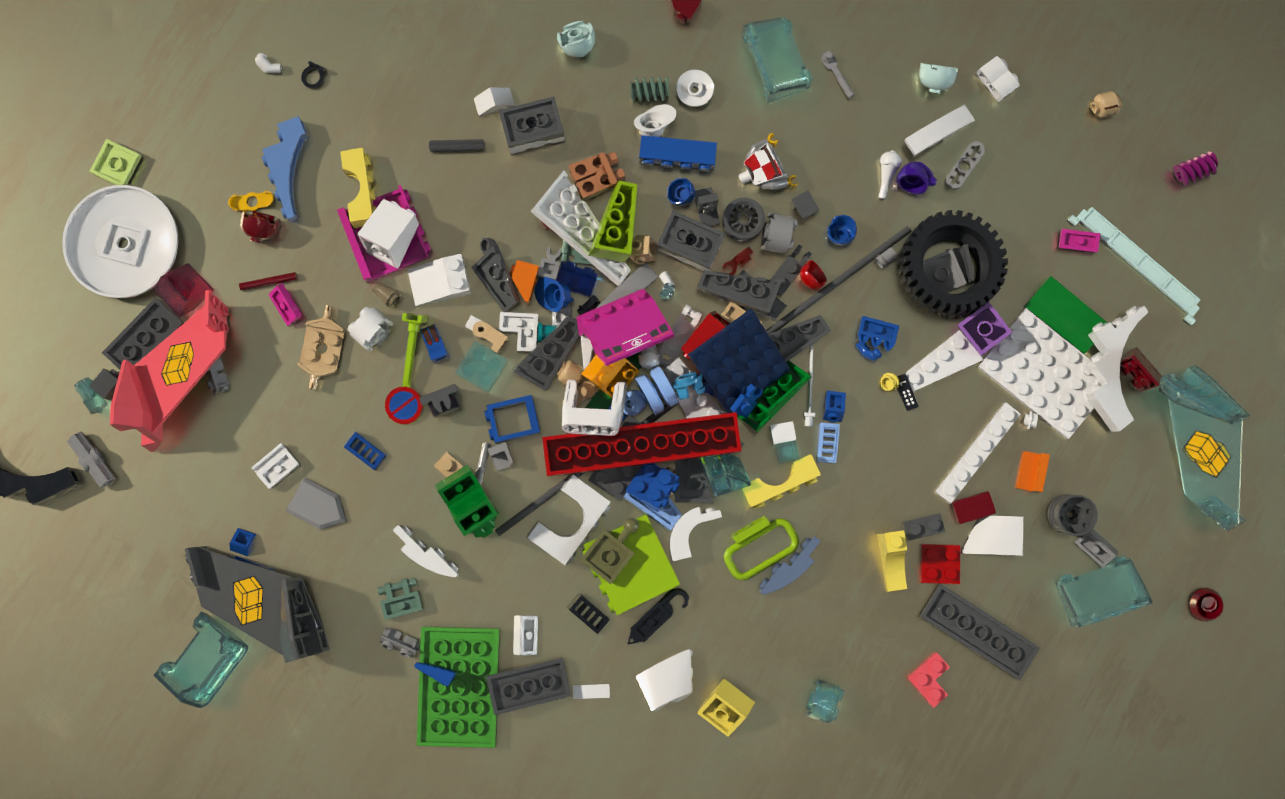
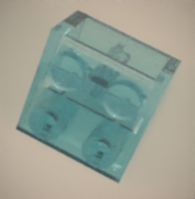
M730 454L700 458L714 497L751 485L740 458Z

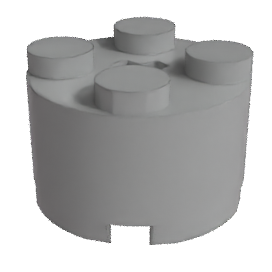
M769 212L767 218H770L769 223L765 222L761 239V243L765 245L761 248L762 250L785 254L789 249L792 250L794 238L791 237L792 232L796 230L797 220L793 219L792 216Z

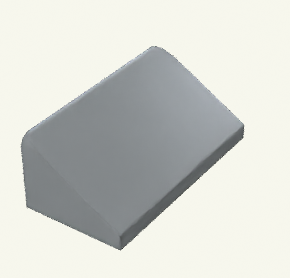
M1094 529L1087 534L1079 536L1074 542L1103 569L1118 555V550Z

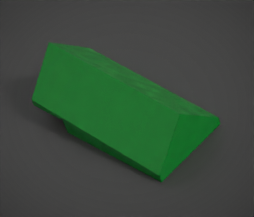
M789 360L786 363L791 370L763 389L762 395L755 399L757 405L749 416L745 418L737 414V418L753 436L811 379L808 373Z

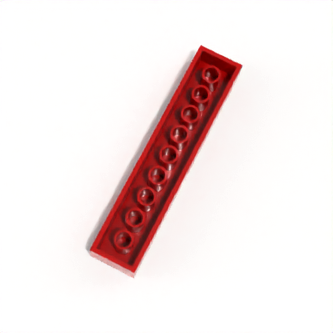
M737 412L620 427L618 433L614 436L563 434L542 437L548 477L742 452Z

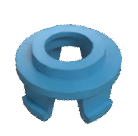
M696 372L683 374L677 377L675 382L671 384L680 400L689 398L687 388L689 385L698 394L705 391L702 383L703 376L696 374Z

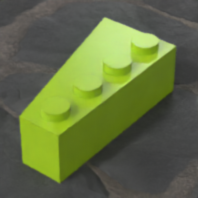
M619 181L616 184L588 256L624 263L630 257L637 184Z

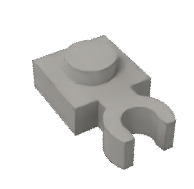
M548 247L546 250L548 259L542 258L537 278L549 277L556 281L560 268V262H557V260L560 258L561 253L560 249H558L557 254L552 255L550 253L551 247Z

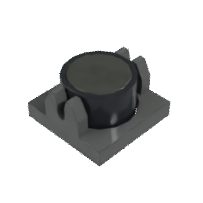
M452 384L422 396L419 400L421 405L426 409L430 408L433 417L437 418L458 410L460 404L457 396L462 395L456 384Z

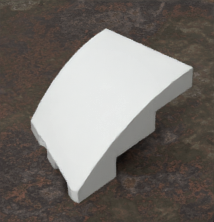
M986 516L979 518L965 546L962 548L961 554L1023 556V517Z
M691 649L678 653L636 676L652 711H657L670 702H680L694 693L692 682L693 668H691V655H693Z

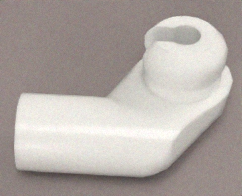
M259 53L255 58L256 65L263 72H282L281 63H270L265 54Z

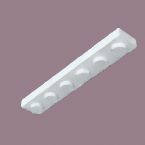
M1005 402L935 490V493L951 504L1021 414Z

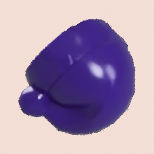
M917 161L906 164L897 175L898 186L911 194H922L927 190L928 186L933 187L937 183L933 172L926 165Z

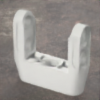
M568 379L562 408V430L571 434L616 435L623 419L627 392L626 382H617L615 385L611 410L576 408L579 394L577 391V380Z

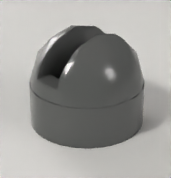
M483 238L480 242L481 251L486 253L493 245H496V241L492 238Z

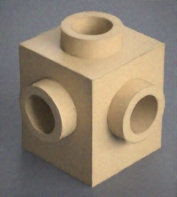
M637 235L633 237L632 251L629 258L636 264L656 261L657 243L650 236Z

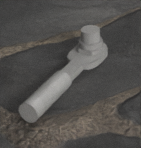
M831 51L823 53L821 61L826 69L832 70L849 99L855 96L846 79L838 70V62Z

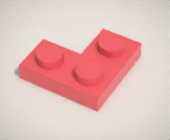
M937 652L931 655L907 677L933 708L948 696L936 679L950 667Z

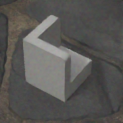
M506 442L488 448L497 471L515 465Z

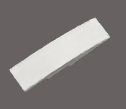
M963 105L907 137L904 142L912 154L916 156L925 149L947 139L971 124L975 119L967 107Z

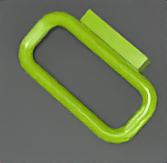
M763 515L731 534L735 543L726 550L724 561L736 579L748 580L794 553L799 546L798 534L788 520L778 518L769 523L768 519ZM778 526H783L792 540L789 547L745 573L738 571L732 560L734 552Z

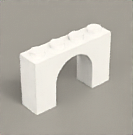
M573 474L570 475L560 490L581 506L584 515L581 527L571 535L561 536L537 521L526 536L564 565L567 562L571 563L576 556V553H574L576 549L583 547L588 539L586 536L589 531L593 532L599 524L597 520L601 515L605 516L610 509L609 500Z

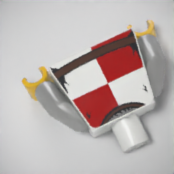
M770 133L767 139L753 144L746 155L747 159L744 161L747 171L739 174L743 184L752 181L755 186L768 190L782 189L787 186L794 188L798 185V183L792 184L790 179L796 178L795 175L785 179L788 176L774 149L778 140H770L774 137V133Z

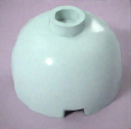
M583 21L572 22L563 27L564 31L561 34L560 32L557 34V40L561 49L570 57H584L595 45V32L589 22L588 25L584 24Z
M921 63L919 78L925 87L930 88L929 92L940 93L941 90L948 89L954 84L958 68Z

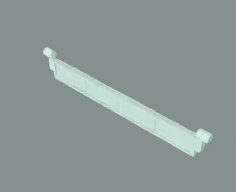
M1093 207L1088 211L1083 209L1077 217L1073 214L1068 219L1070 223L1076 226L1081 222L1091 232L1101 233L1100 240L1185 311L1187 315L1184 320L1188 324L1193 325L1196 319L1193 316L1200 309L1197 304L1201 299Z

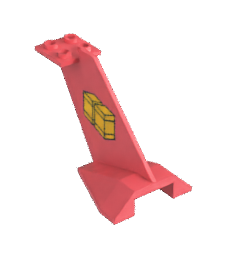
M206 290L205 306L138 363L133 365L127 360L122 361L110 406V425L120 432L131 429L141 432V446L150 452H154L162 442L163 423L226 349L227 333L229 331L227 316L229 311L228 307L213 293Z

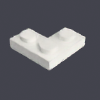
M500 312L499 332L518 333L517 352H531L537 347L539 315Z

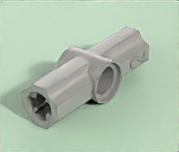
M83 432L71 436L67 442L78 456V462L82 468L91 474L100 488L112 483L115 476L104 463L105 459L100 451L91 445Z

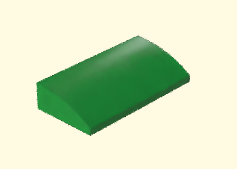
M1052 276L1045 280L1024 305V308L1028 309L1083 354L1094 344L1088 336L1093 331L1092 328L1100 322L1103 324L1108 323Z

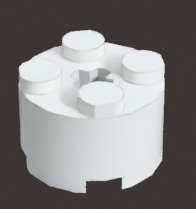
M365 307L361 310L360 317L356 322H352L347 330L350 332V336L367 351H372V346L376 343L381 345L391 332L388 328L393 326V322L376 307L370 309Z

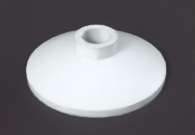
M689 70L678 79L676 91L679 99L684 104L698 107L706 104L711 99L714 85L707 73L701 70ZM692 88H697V89H698V92H697V93H693V92L691 91V89H692Z

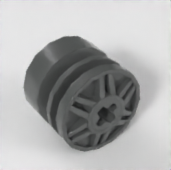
M1064 494L1056 497L1050 503L1047 517L1055 531L1061 534L1082 536L1089 533L1095 527L1098 512L1095 504L1089 498L1083 495ZM1067 512L1071 513L1072 517H1069Z

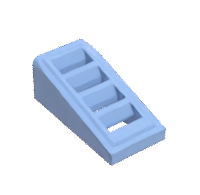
M819 424L817 462L836 463L840 424ZM824 429L834 430V434L824 433ZM823 437L833 438V441H823ZM831 445L833 449H824L822 446ZM822 453H832V457L822 456Z

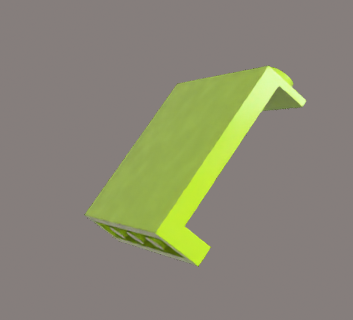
M646 514L636 519L639 522L638 531L630 534L623 542L635 554L612 584L608 583L591 569L594 577H599L602 583L599 585L603 596L607 594L610 600L607 604L611 613L616 612L617 615L680 585ZM624 525L608 533L617 539L624 530ZM596 539L584 544L583 554L587 552Z

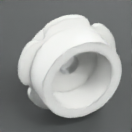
M1032 411L1029 414H1025L1024 425L1027 426V429H1036L1038 414L1032 413Z

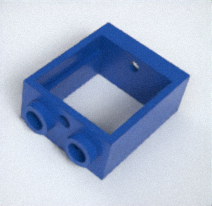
M532 395L486 405L487 410L484 411L487 422L490 421L492 428L488 429L489 436L496 444L541 434ZM526 403L531 429L499 437L493 410Z

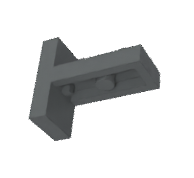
M712 187L696 190L694 199L699 221L710 227L720 225L717 212L719 201L717 193H713Z

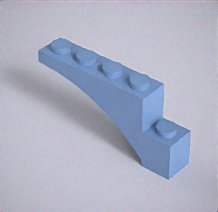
M299 116L277 124L279 128L277 135L281 142L262 149L264 156H261L265 167H269L270 173H268L270 182L276 186L275 196L278 202L281 201L283 208H281L284 219L287 218L291 223L299 221L293 197L294 170L302 145L306 139H309L303 121Z

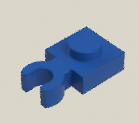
M751 383L747 387V393L745 395L741 393L730 409L734 413L737 412L738 415L747 418L757 405L755 399L762 395L763 390L760 387L756 388Z

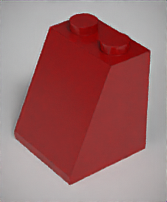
M716 311L709 313L682 346L683 355L692 361L688 354L730 323L720 317L721 315Z

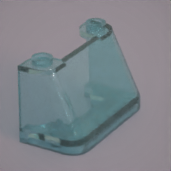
M785 17L752 22L743 25L741 36L744 44L748 43L747 47L751 50L762 78V86L766 91L764 96L767 103L809 89L810 82L813 81L811 72L805 68L791 32L793 29L791 21Z
M1126 555L1115 558V562L1111 565L1078 576H1072L1071 573L1060 576V580L1056 581L1055 584L1070 626H1087L1153 603L1131 558H1126Z
M200 612L193 622V628L197 631L195 637L175 663L171 661L162 663L153 675L181 703L197 708H203L211 702L248 651V645L242 639L208 614Z

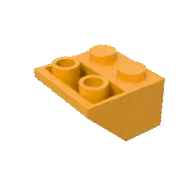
M595 355L581 374L613 399L614 387L617 382H626L628 387L640 371L626 358L606 366Z

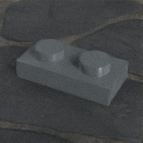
M941 513L902 522L907 541L945 532Z

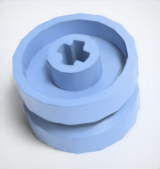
M659 366L650 370L653 383L644 374L635 378L640 391L645 395L646 402L655 416L664 411L661 399H663L668 407L679 403L670 380Z

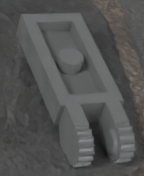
M800 244L786 258L770 279L782 280L777 293L780 297L798 276L802 266L812 255L808 251L800 263L795 260V256L802 250Z

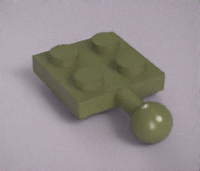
M634 518L627 519L624 522V530L617 539L606 530H603L580 561L608 583L612 584L635 554L623 542L630 534L638 531L639 522Z

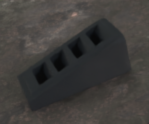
M580 593L567 606L568 610L596 634L610 620ZM581 601L584 602L577 611L574 610ZM587 606H589L590 608L587 610V612L583 616H581L580 614L584 611V609ZM595 611L596 613L588 622L587 618ZM601 616L602 619L594 627L592 624Z

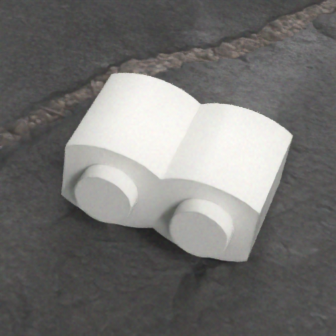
M996 56L981 67L976 74L989 89L992 96L1000 102L1015 91L1020 84L1018 77L1008 71L1005 60Z

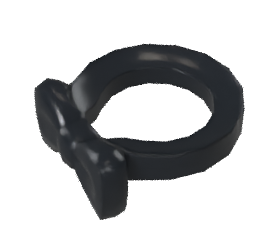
M309 61V66L302 72L301 80L307 88L317 89L323 84L324 73L327 70ZM313 69L319 70V81L315 84L307 83L306 74Z

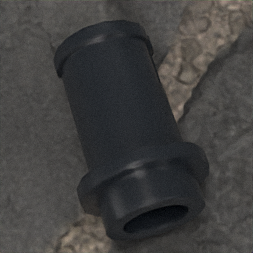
M592 295L582 306L579 305L577 310L579 315L594 310L601 303L598 301L599 299Z

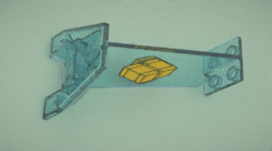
M1196 365L1188 367L1180 379L1172 373L1163 375L1160 380L1159 392L1166 396L1169 402L1184 495L1201 508L1205 515L1217 521L1221 528L1229 531L1246 521L1240 516L1243 420L1248 419L1250 415L1211 376Z

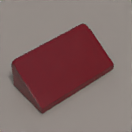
M989 491L952 502L955 519L959 524L996 513Z

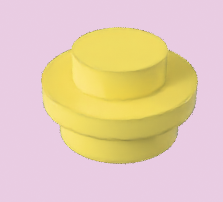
M891 372L884 374L880 381L881 387L886 391L896 390L899 387L898 377Z

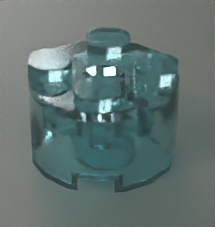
M816 679L815 684L818 686L816 690H811L806 707L810 711L806 712L805 716L829 724L836 720L839 709L836 706L838 701L842 700L844 690L840 689L838 685Z

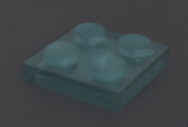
M474 341L455 374L489 393L508 360L479 342Z

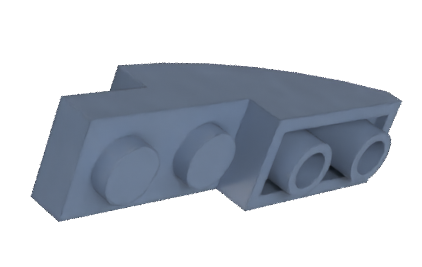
M815 536L811 539L807 537L801 545L803 547L799 554L796 552L789 560L791 562L790 566L785 562L777 563L771 570L773 575L769 579L765 578L759 585L761 588L759 593L764 595L774 592L800 577L815 562L809 555L820 543V540Z

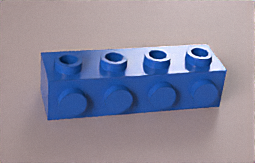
M641 135L639 162L646 166L661 164L665 168L680 166L681 169L690 170L693 167L699 168L700 171H710V169L714 170L717 143Z

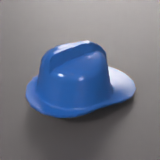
M549 277L540 278L535 285L534 293L537 302L552 312H559L561 309L566 308L570 302L574 301L567 285Z

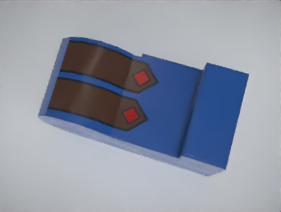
M435 324L420 330L433 363L450 357Z

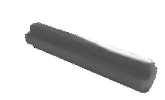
M483 139L429 141V150L431 152L485 149Z

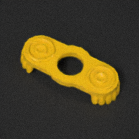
M267 190L263 193L250 192L240 196L234 194L229 198L228 205L234 211H256L260 208L271 207L274 203V196ZM250 197H256L258 203L256 206L250 207L247 204V200Z

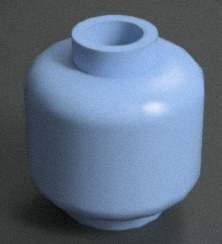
M630 390L626 392L624 413L626 415L635 416L645 409L647 404L646 397L641 391Z

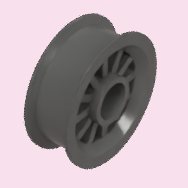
M750 198L733 200L724 211L722 221L724 230L728 236L736 241L746 242L753 240L761 233L765 223L763 208L758 202ZM746 216L749 222L743 224L739 221V217Z

